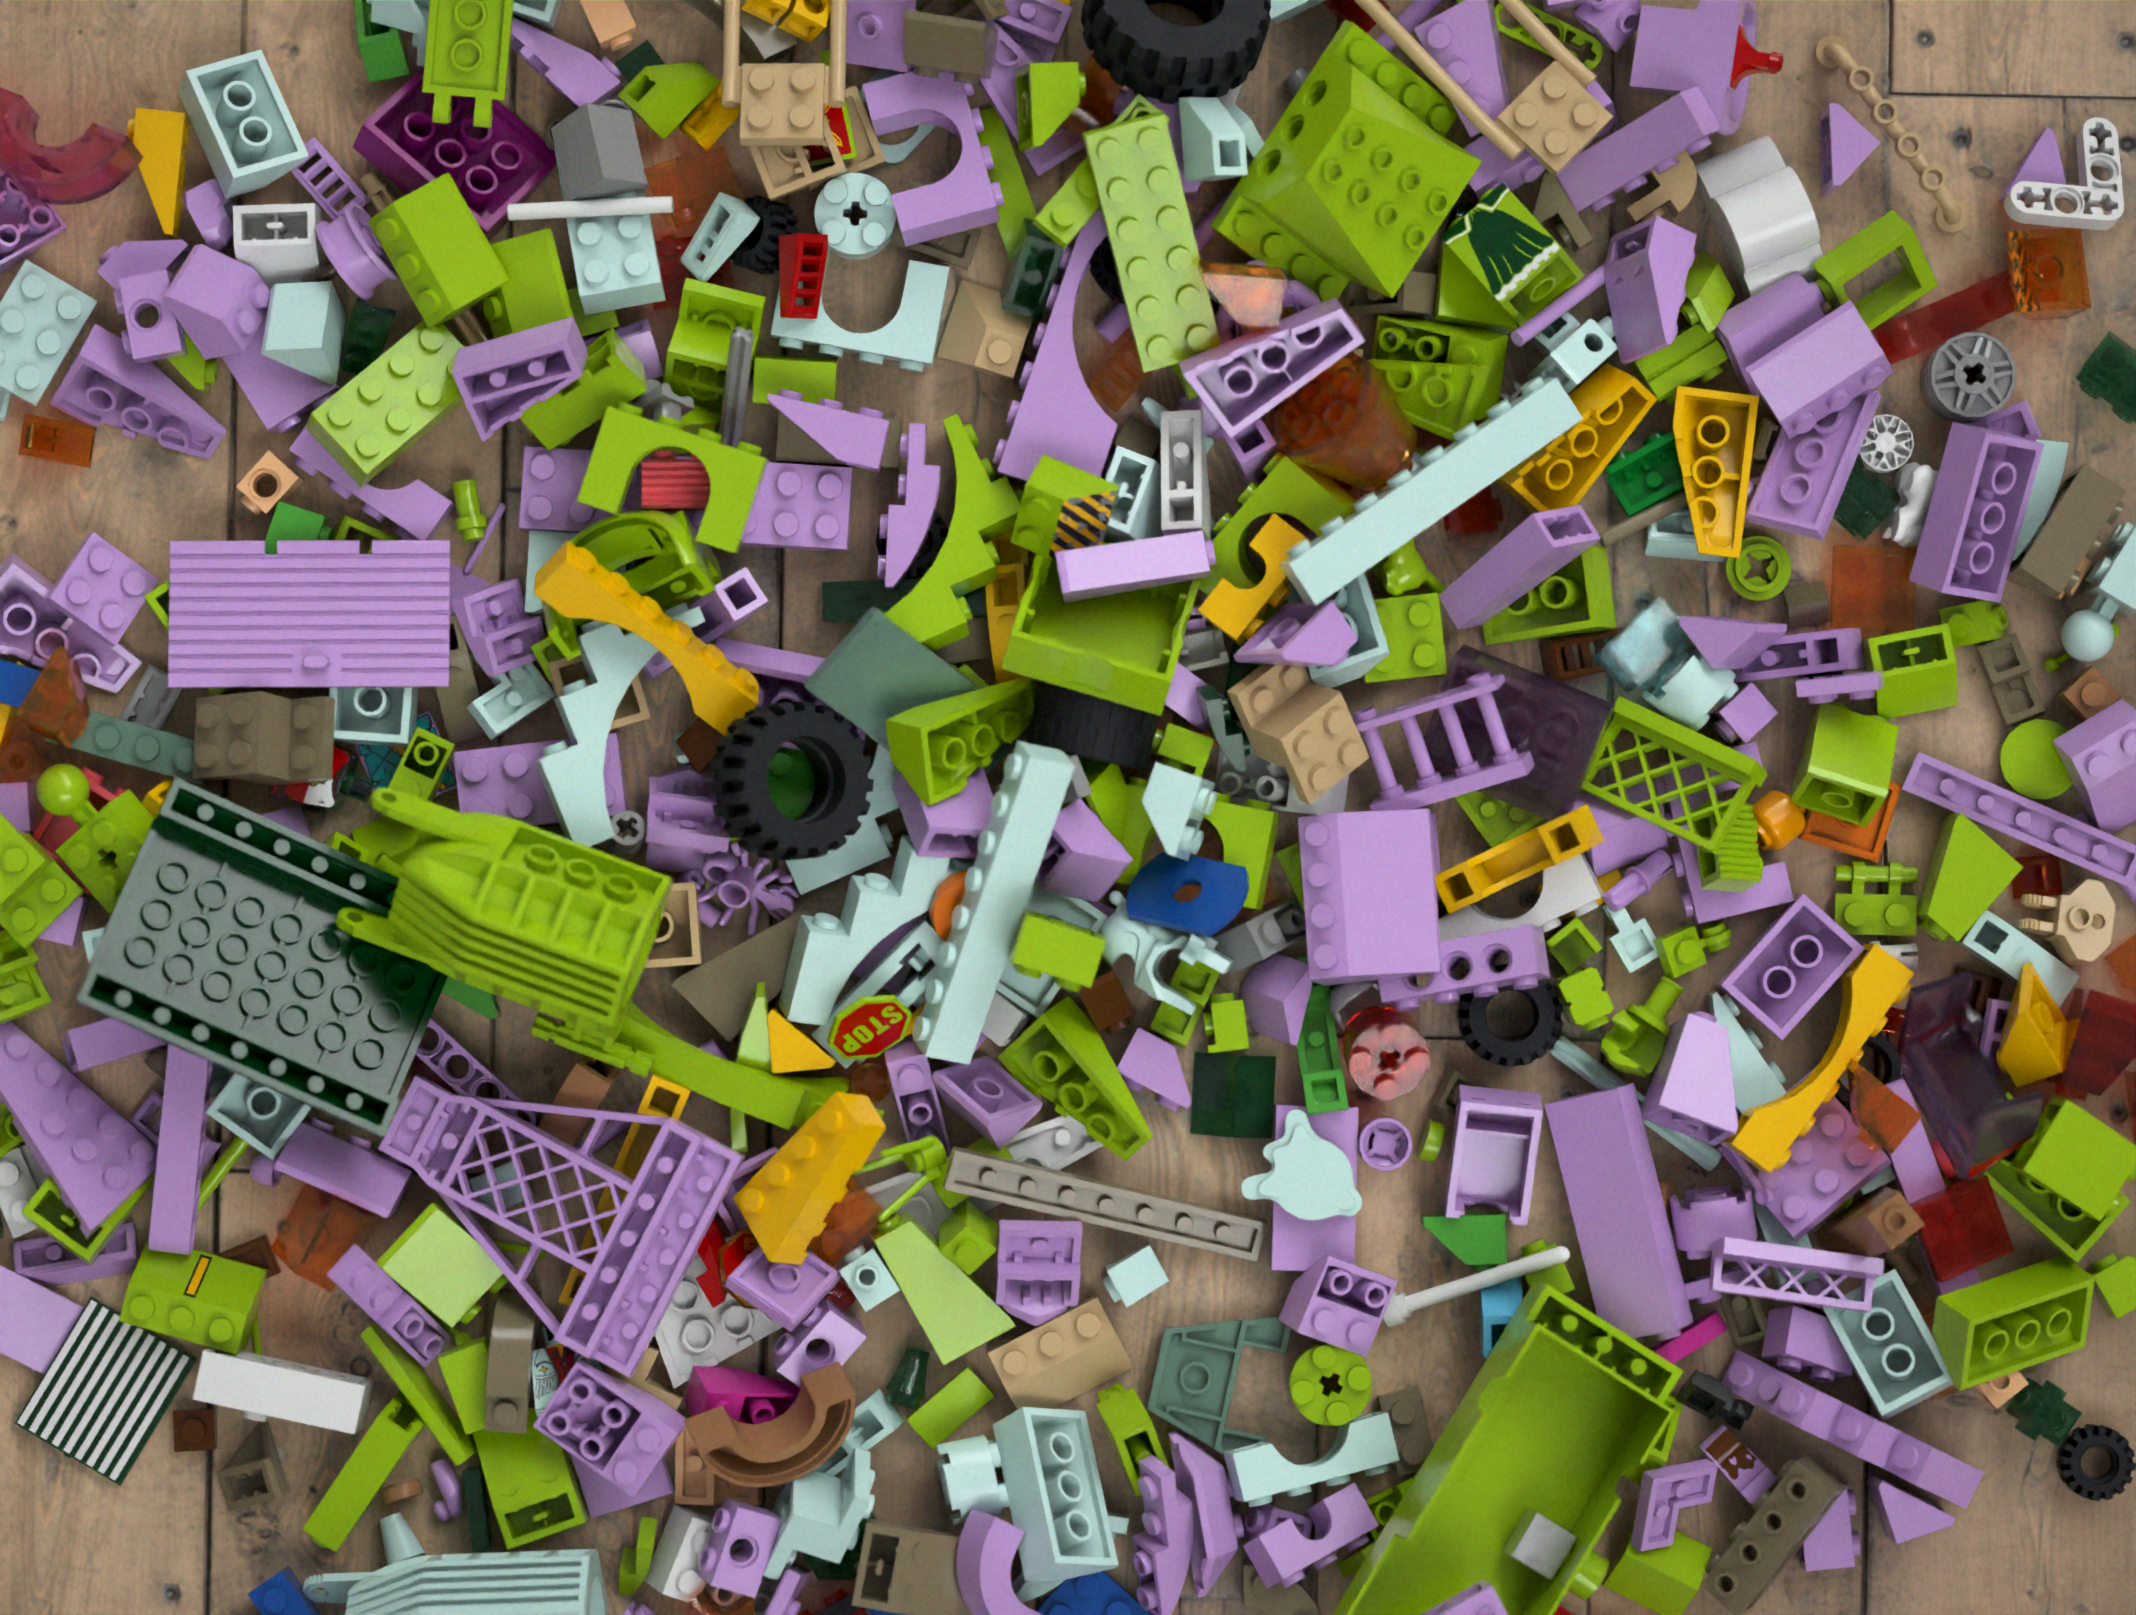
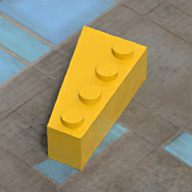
M1608 363L1604 364L1569 395L1583 419L1495 481L1531 514L1576 506L1657 400L1634 376Z
M836 1091L733 1197L769 1262L802 1265L809 1254L806 1248L814 1236L819 1237L827 1225L824 1219L835 1202L840 1203L848 1191L846 1185L852 1173L861 1170L887 1128L868 1096Z

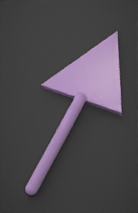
M504 503L498 504L488 523V528L484 530L485 539L478 541L465 567L462 569L451 563L450 616L455 613L451 599L491 585L471 574V571L506 509Z

